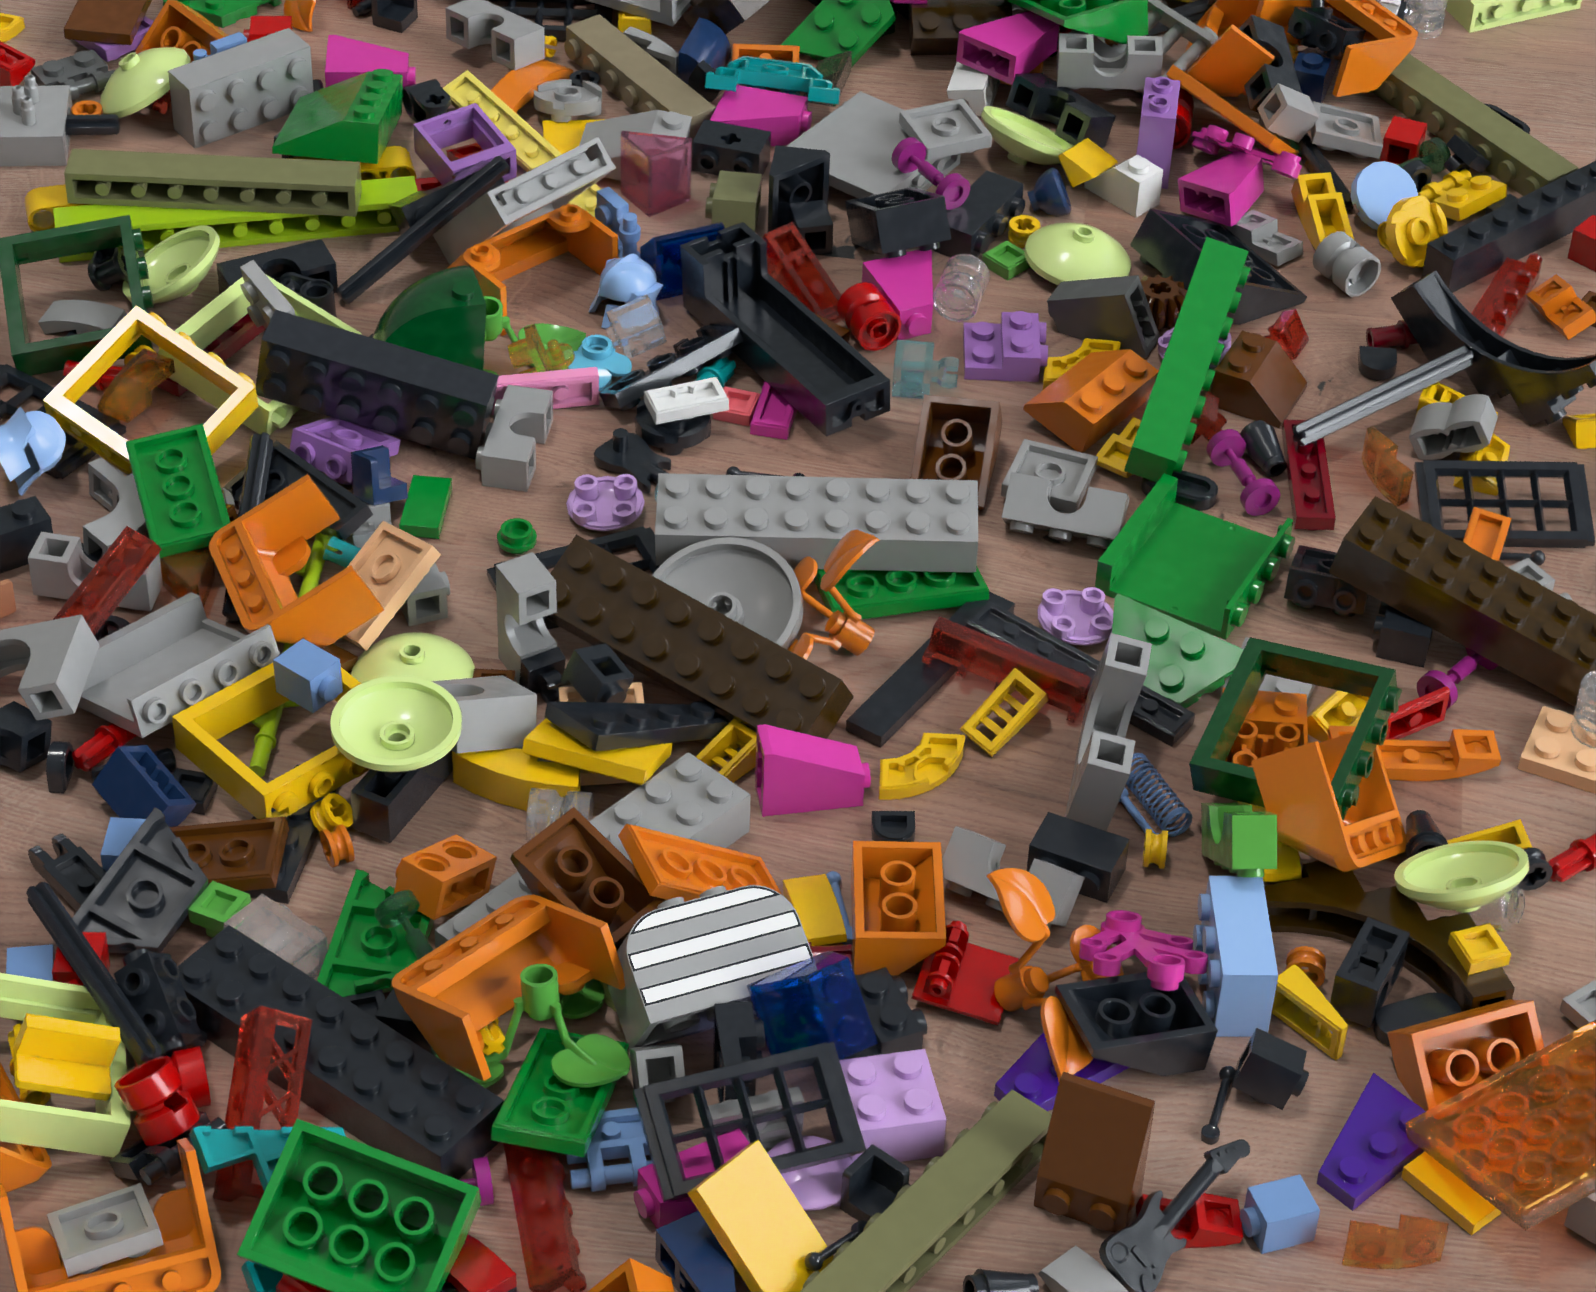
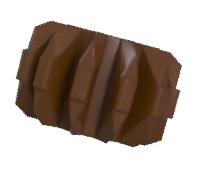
M1159 274L1153 278L1143 276L1141 284L1157 330L1160 332L1162 328L1169 330L1174 328L1187 290L1184 289V283L1181 281L1174 282L1172 276L1163 278Z

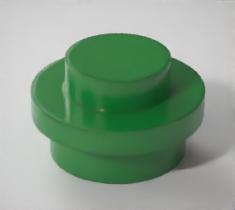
M521 518L505 521L497 533L498 546L512 554L527 552L537 542V534L532 528L531 523Z

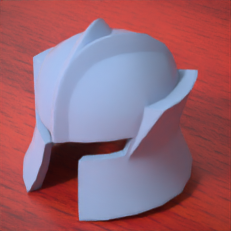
M634 253L625 257L609 259L606 261L605 268L601 273L599 290L590 305L589 312H595L598 305L607 298L625 302L624 306L606 305L601 327L614 331L644 330L658 319L660 313L656 297L663 284L657 282V276L652 266Z
M20 406L7 423L0 425V464L10 482L15 479L19 489L18 492L23 496L28 487L42 473L55 467L62 458L66 436L58 422L51 415L41 411L25 413Z

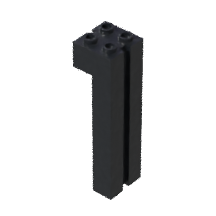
M744 222L718 231V236L712 242H708V238L704 236L680 245L683 306L703 325L738 327L744 341L732 347L733 352L826 437L851 427L852 418L860 416L866 421L890 411V379L768 274L767 242Z

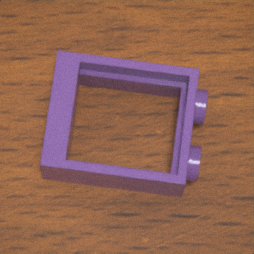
M1146 77L1136 155L1146 158L1149 162L1163 169L1161 188L1168 189L1180 81L1171 80L1167 77Z
M476 103L413 124L415 153L442 185L453 180L451 175L478 162L491 161L496 156H501L510 167V171L503 176L504 182L517 177L516 149ZM474 138L484 151L451 162L441 149Z

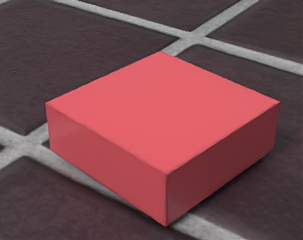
M724 386L723 390L729 399V410L713 413V419L750 426L760 394Z

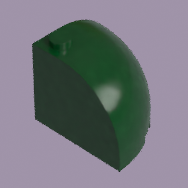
M469 265L444 269L423 277L407 287L387 307L376 326L372 338L483 370L486 301L472 268Z

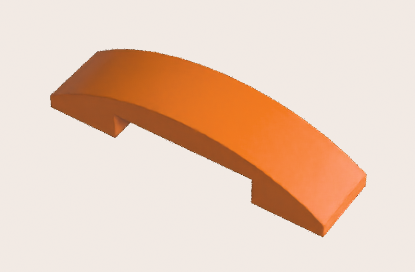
M542 59L523 68L511 70L491 91L517 113L519 109L534 98V90L538 92V85L552 80L570 79L573 69Z
M1329 726L1327 731L1328 737L1332 739L1355 731L1356 726ZM1452 729L1449 741L1385 739L1383 745H1378L1388 779L1436 781L1453 779L1499 766L1501 762L1494 730Z

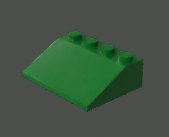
M1008 0L1061 26L1110 39L1119 44H1127V35H1148V0Z
M376 69L300 97L272 146V154L378 164L402 115L403 75L393 74V71L388 69Z
M297 1118L237 1256L328 1292H440L464 1245L481 1204L480 1191L478 1187Z

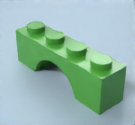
M1243 802L1201 803L1202 855L1214 860V865H1219L1222 869H1229L1230 873H1237L1238 877H1264V869H1277V814L1269 811L1253 812L1252 805Z

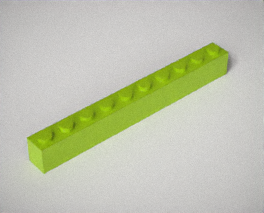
M414 176L361 180L362 194L356 217L95 204L53 208L55 228L130 215L133 229H141L145 247L143 251L146 254L168 237L182 230L202 225L212 227L219 235V248L399 232V228L388 205L418 191ZM94 251L60 257L59 263L91 260Z

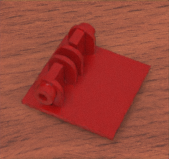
M952 921L946 925V945L924 959L911 999L998 1025L1004 1008L996 999L994 985L997 979L1010 973L1009 965L1016 963L1019 958L968 943L969 932L967 931V926L961 921Z

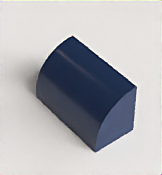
M699 17L679 51L678 78L687 85L690 75L702 60L716 70L718 67H726L731 58L729 40L725 33L713 22Z
M147 745L118 746L92 783V786L119 818L147 819L156 807L164 814L165 822L169 827H177L186 819L197 804Z

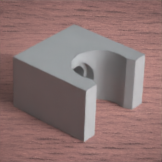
M503 675L431 681L446 689L459 704L462 715V730L457 743L451 749L455 753L523 747L524 738L536 727L537 694Z

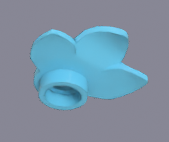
M590 335L586 337L578 351L564 354L556 367V370L597 367L599 391L604 390L610 385L612 376L624 377L632 370L630 359L615 352V347L612 345L611 340L603 335Z

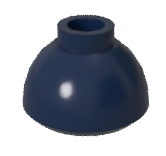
M1053 167L1046 170L1037 179L1034 190L1027 192L1034 212L1042 210L1054 216L1070 214L1072 209L1059 171Z

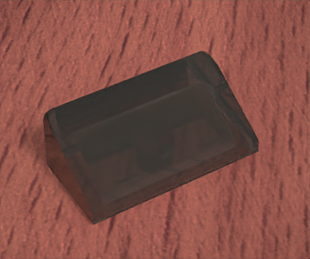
M845 51L820 60L816 66V69L823 75L822 79L833 83L832 89H840V95L851 72L852 51ZM805 92L803 96L808 97V92ZM808 101L810 103L836 106V104Z

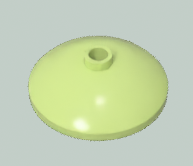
M163 47L148 49L138 54L133 52L126 55L120 60L119 67L110 76L101 95L100 104L102 105L103 114H115L122 118L147 107L170 90L168 70L191 62L187 52L181 48Z
M986 106L981 113L983 123L991 133L993 140L1009 152L1007 157L1020 165L1026 166L1028 161L1042 165L1060 163L1058 155L1073 146L1055 135L1053 130L1014 112L998 107Z
M1055 223L1044 226L1033 232L1028 237L1025 245L1024 254L1029 266L1038 275L1056 285L1064 281L1129 276L1131 269L1130 257L1116 239L1098 228L1082 223Z
M202 225L182 230L163 240L144 255L149 279L143 280V285L150 286L153 304L187 296L197 289L199 283L208 274L219 250L220 238L212 227ZM124 280L122 286L123 293L132 302L129 281Z
M410 632L384 638L370 646L367 651H364L358 657L357 662L352 668L351 675L360 683L387 676H412L428 681L473 678L475 666L469 654L458 644L438 635Z
M387 676L364 682L341 697L332 711L330 721L331 735L338 750L346 758L360 766L381 772H408L428 766L451 751L461 734L462 715L456 699L440 685L418 677Z
M1499 841L1457 842L1434 847L1408 858L1397 867L1394 878L1397 889L1415 902L1437 909L1466 913L1475 911L1481 906L1499 899L1516 887L1529 871V860L1527 853L1522 848L1510 843Z

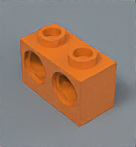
M455 834L401 859L395 873L397 880L393 897L432 920H436L478 900L489 892L497 857Z

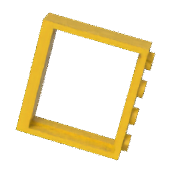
M137 305L43 399L46 413L58 422L62 430L127 475L133 473L125 444L127 440L74 403L141 335L231 395L203 425L211 455L219 449L259 406L256 385L250 377L242 372L235 373L226 367L224 361L213 352L207 354L198 348L184 332L176 333L166 325L159 315L154 312L147 313Z
M273 662L172 716L176 749L257 819L288 817L370 770L346 758L335 745L266 783L217 741L221 737L289 701L288 698L276 692ZM342 667L343 692L334 699L336 702L348 691L362 684Z

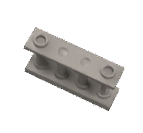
M1148 0V32L1158 22L1170 28L1162 37L1163 55L1181 36L1193 43L1174 63L1175 66L1185 72L1219 37L1209 27L1205 26L1202 29L1159 0ZM1072 29L1069 34H1088V33H1085V32H1081V31H1077V30ZM1093 35L1094 51L1101 57L1114 58L1121 55L1126 49L1127 44H1113L1110 47L1104 41L1106 38ZM1136 91L1140 95H1144V92Z

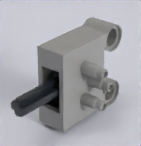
M28 74L24 77V86H0V167L67 166L71 135H117L120 131V120L115 114L72 115L70 85L38 86L35 76Z

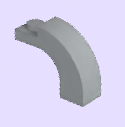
M103 458L89 462V494L107 508L110 513L83 526L84 552L89 555L102 548L103 553L98 564L109 565L119 543L150 547L151 541L133 473L124 476L119 469L112 467Z

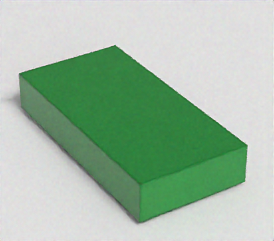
M413 475L399 529L415 537L439 539L452 492V478Z

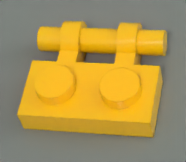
M1464 169L1460 172L1452 171L1448 173L1438 183L1431 182L1423 186L1418 196L1427 197L1425 199L1429 202L1437 203L1445 217L1461 221L1507 197V188L1505 183L1492 180L1489 176L1480 175L1472 178L1469 170Z

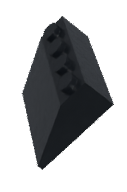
M1150 208L1130 244L1131 247L1141 254L1140 260L1143 263L1158 269L1162 273L1161 277L1163 278L1172 276L1174 282H1183L1184 289L1188 290L1206 237L1249 251L1244 266L1251 268L1244 289L1236 287L1235 290L1242 293L1235 314L1227 313V317L1233 318L1232 324L1241 325L1302 304L1307 298L1303 292L1225 226L1214 221Z

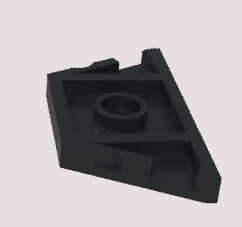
M155 807L72 919L81 932H106L108 951L110 953L129 954L138 949H148L151 952L161 953L189 915V907L208 887V878L199 865L191 860L188 855V849L179 837L176 838L169 828L162 811Z

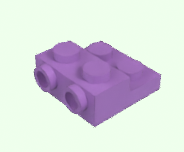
M1024 311L1001 312V324L964 322V379L1039 382L1040 367L1047 366L1048 345H1045L1046 322H1039L1038 313H1027Z
M328 417L293 428L290 450L319 471L325 472L329 478L334 479L336 482L353 485L351 452L383 445L388 447L389 457L398 454L400 439L377 430Z

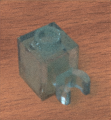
M897 340L892 397L923 399L924 394L930 395L931 382H937L944 388H956L958 375L946 372H958L959 359L945 357L935 361L933 360L934 342Z

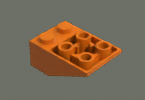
M1258 691L1225 761L1252 767V760L1308 744L1307 694Z

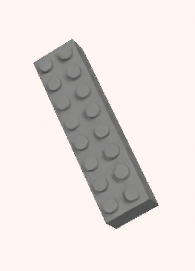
M658 473L655 522L656 565H662L673 554L694 543L713 538L736 537L753 540L770 547L779 553L791 568H795L804 557L810 556L816 560L818 569H824L826 560L839 541L851 530H860L874 535L880 541L871 546L849 570L976 572L978 552V480Z
M688 752L589 822L631 863L632 861L618 837V834L626 824L727 848L749 832L751 794ZM516 872L435 929V947L441 946L509 901L521 896L532 895L519 872Z

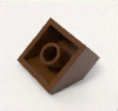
M1242 330L1215 369L1210 406L1255 421L1262 420L1268 425L1280 429L1283 425V419H1287L1307 388V381L1277 341L1265 338L1257 333H1249Z

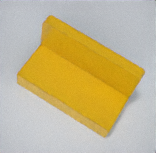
M26 1013L13 1046L15 1086L21 1089L107 1101L111 1094L110 1066L121 1042L120 1028Z

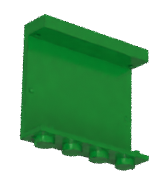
M1164 473L1098 560L1095 588L1100 589L1106 596L1115 598L1117 593L1197 629L1226 640L1235 626L1241 627L1243 625L1250 604H1257L1264 590V584L1267 580L1270 582L1274 580L1282 558L1288 559L1295 543V537L1291 536L1293 519L1287 518L1285 523L1278 527L1274 538L1175 503L1178 478Z

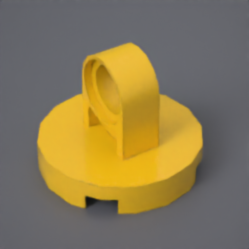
M1422 195L1402 198L1392 207L1387 220L1380 223L1377 229L1378 240L1384 249L1390 251L1401 265L1410 268L1423 267L1427 244L1448 234L1447 220L1441 207L1437 203L1429 202L1425 199L1427 197Z

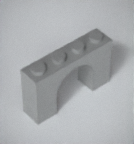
M82 614L0 630V678L16 671L25 670L18 691L36 720L75 714L100 645Z
M1113 633L1110 634L1087 694L1065 813L1066 818L1104 831L1108 829L1130 775L1135 741L1126 739L1125 736L1134 706L1147 676L1151 643Z

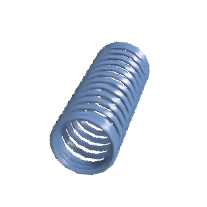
M1134 753L1132 760L1140 759L1132 762L1131 767L1140 761H1144V763L1133 769L1126 785L1160 829L1165 831L1176 829L1186 821L1181 828L1168 832V837L1182 834L1192 823L1193 816L1169 787V784L1165 782V779L1162 778L1161 774L1150 763L1146 755ZM1149 770H1151L1150 774L1144 776ZM1142 778L1138 783L1134 784L1136 780ZM1156 780H1159L1157 784L1150 787ZM1145 783L1142 788L1138 789L1139 785ZM1159 785H1163L1161 789L1155 791ZM1154 792L1149 798H1146L1148 794ZM1167 795H1170L1168 799L1161 802ZM1156 798L1153 803H1150L1152 799ZM1170 800H1174L1173 803L1166 806L1170 802ZM1161 802L1158 807L1153 808L1155 804ZM1178 804L1177 808L1173 809L1165 817L1161 818L1163 814L1171 810L1174 807V805ZM1165 807L1161 812L1157 813L1159 809ZM1183 813H1186V816L1179 824L1166 828L1167 825L1174 823Z

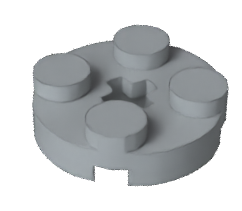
M572 79L547 81L538 85V92L534 90V107L537 111L551 114V120L555 122H568L572 119V116L578 115L598 116L602 112V88L593 82L584 80L583 87L572 86Z

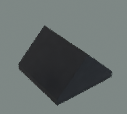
M776 145L769 172L767 233L773 236L788 229L789 203L824 200L828 209L829 152L826 150Z

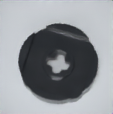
M643 399L637 406L635 432L646 443L660 448L663 454L674 456L682 453L683 449L693 447L710 437L711 418L710 414L692 419H682L656 425Z

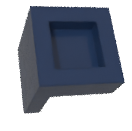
M381 445L351 452L353 491L356 497L373 506L408 498L407 483L391 477L388 447Z

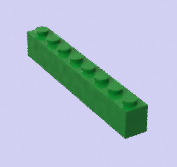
M1206 237L1124 471L1158 482L1164 473L1172 476L1173 471L1181 473L1188 454L1181 447L1182 444L1190 446L1197 424L1190 421L1192 417L1199 419L1207 397L1201 396L1200 392L1201 390L1208 392L1215 371L1209 369L1210 364L1217 366L1224 344L1218 343L1219 338L1227 339L1233 318L1227 317V313L1235 314L1242 293L1235 290L1236 287L1244 289L1251 268L1244 266L1249 251Z

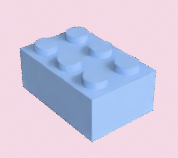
M1209 875L1206 894H1199L1198 918L1202 922L1201 925H1194L1193 929L1194 950L1208 954L1207 972L1198 974L1199 984H1206L1207 991L1203 992L1202 1006L1218 1030L1216 1037H1251L1256 1028L1268 1033L1278 980V970L1263 877Z

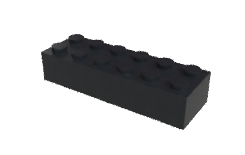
M275 309L261 339L255 388L256 394L261 397L476 460L478 447L483 445L486 427L491 420L499 375Z

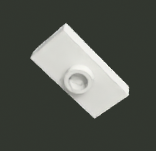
M717 377L644 391V403L656 425L729 410V399Z

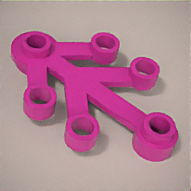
M1209 124L1208 128L1202 127L1201 132L1193 131L1191 137L1194 140L1191 146L1208 154L1217 156L1221 148L1231 153L1240 151L1261 157L1262 163L1272 166V171L1297 180L1301 171V157L1286 151H1282L1281 154H1266L1265 151L1253 147L1255 139L1245 134L1236 132L1233 141L1229 143L1226 142L1229 132Z
M1115 910L1106 913V921L1101 923V932L1091 938L1080 940L1079 957L1087 961H1093V973L1097 975H1119L1121 962L1133 955L1147 967V978L1151 980V987L1158 990L1173 991L1178 989L1179 982L1184 980V972L1188 974H1204L1207 972L1208 954L1193 950V939L1145 929V926L1141 924L1142 916L1135 912ZM1111 944L1117 945V946H1115V947H1113V948L1107 950V946H1109V945H1111Z

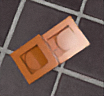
M1557 274L1526 294L1529 301L1541 315L1567 340H1570L1596 322L1594 309L1578 298L1572 286Z

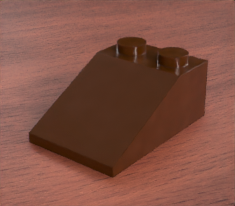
M924 394L910 479L978 480V510H985L1002 428L1000 402Z
M575 807L571 808L515 851L510 858L532 895L541 896L608 923L616 951H618L634 924L642 916L658 909L657 906L666 901V899L649 895L634 865Z
M1063 1072L1059 1081L1038 1169L1034 1206L1055 1215H1063L1090 1224L1100 1230H1108L1115 1233L1128 1227L1136 1204L1142 1194L1155 1101Z

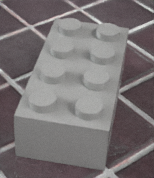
M290 28L168 70L174 130L194 148L291 114L300 97L314 92L311 47Z

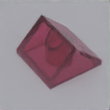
M621 131V194L648 217L690 201L692 138Z

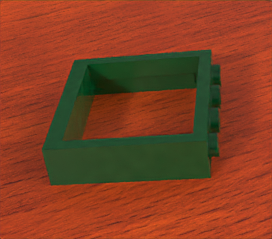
M130 215L0 238V272L11 356L16 369L30 376L64 370L67 360L81 362L113 329L108 328L30 343L19 267L21 264L123 246L132 307L134 308L137 305L147 313V309L154 308L150 286L143 285V280L149 279V273L145 257L139 258L138 251L145 250L141 229H133ZM141 335L117 360L125 359L128 354L134 352L140 345H146L153 349L152 341Z
M1250 637L1189 763L1193 790L1265 808L1253 768L1226 762L1225 760L1266 674L1369 697L1331 782L1342 820H1344L1348 809L1352 805L1356 806L1359 784L1362 777L1368 778L1374 762L1373 752L1376 745H1383L1386 739L1388 718L1391 713L1396 714L1399 710L1398 700L1402 689L1397 688L1396 670Z

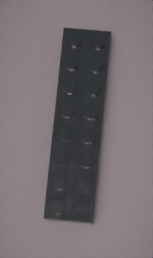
M228 925L178 965L180 981L187 999L195 1008L198 1027L207 1033L209 1041L338 1126L343 1127L344 1130L367 1145L459 1180L472 1168L473 1158L484 1157L499 1143L491 1140L492 1125L504 1103L502 1098L232 926Z

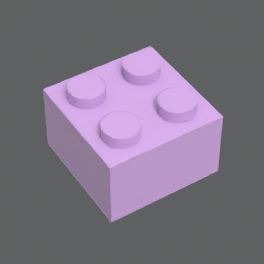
M925 1049L839 1060L866 1150L873 1144L899 1162L943 1156L946 1116ZM862 1153L855 1154V1156H851L850 1159L852 1160V1162H854Z

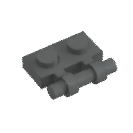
M92 49L89 51H79L73 56L60 60L47 61L43 65L32 68L31 74L35 76L38 86L70 85L71 98L76 100L79 99L80 94L94 90L98 93L104 91L110 76L115 70L108 71V65Z

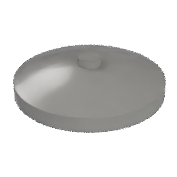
M721 537L700 541L673 554L652 575L785 649L790 647L801 627L803 598L797 577L791 566L779 553L762 543L736 537Z

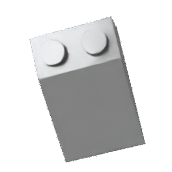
M653 110L589 122L585 125L579 146L599 137L616 167L615 170L605 177L675 192L687 152L692 117L673 111Z

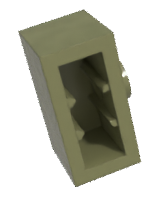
M732 171L719 172L717 183H711L709 197L706 200L705 218L712 219L711 232H718L742 222L755 232L761 207L762 174Z

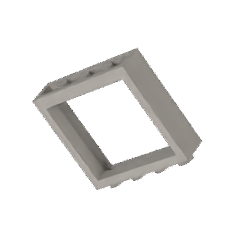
M596 137L487 192L445 224L433 236L451 265L473 245L484 242L568 204L615 170L616 167L599 137ZM496 195H498V197L500 198L499 201L496 200Z

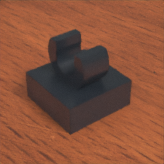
M1456 134L1446 144L1455 153L1444 164V167L1449 172H1460L1464 169L1470 170V168H1473L1483 173L1491 164L1469 142Z
M556 647L521 660L519 684L536 694L540 693L546 703L547 701L554 702L559 700L558 687L564 685L560 679L565 671L566 658L560 648Z

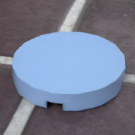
M1386 161L1374 162L1357 173L1351 186L1352 204H1356L1359 210L1358 216L1364 223L1376 230L1380 223L1387 220L1392 207L1402 198L1418 196L1416 185L1410 175L1397 164Z

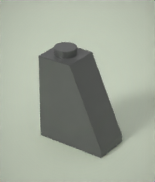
M1139 275L1064 281L1058 285L1047 300L1048 312L1055 322L1057 331L1081 340L1089 338L1121 342L1120 350L1131 349L1142 358H1147L1160 337Z

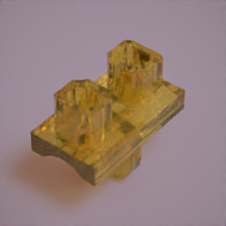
M535 324L524 327L526 338L507 345L509 357L515 369L534 363L535 367L521 371L519 374L569 369L568 366L575 359V353L571 345L558 343L556 339L550 340L547 343L548 349H545Z

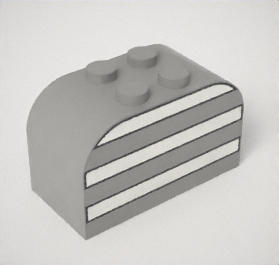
M747 885L731 890H726L725 886H717L701 893L700 898L685 902L683 897L666 900L657 906L658 909L642 916L634 924L617 951L624 973L625 987L620 990L608 985L629 1048L657 1045L714 1029V1004L751 1001L754 1017L796 1006L821 976L799 916L793 905L782 894L771 888L759 885Z

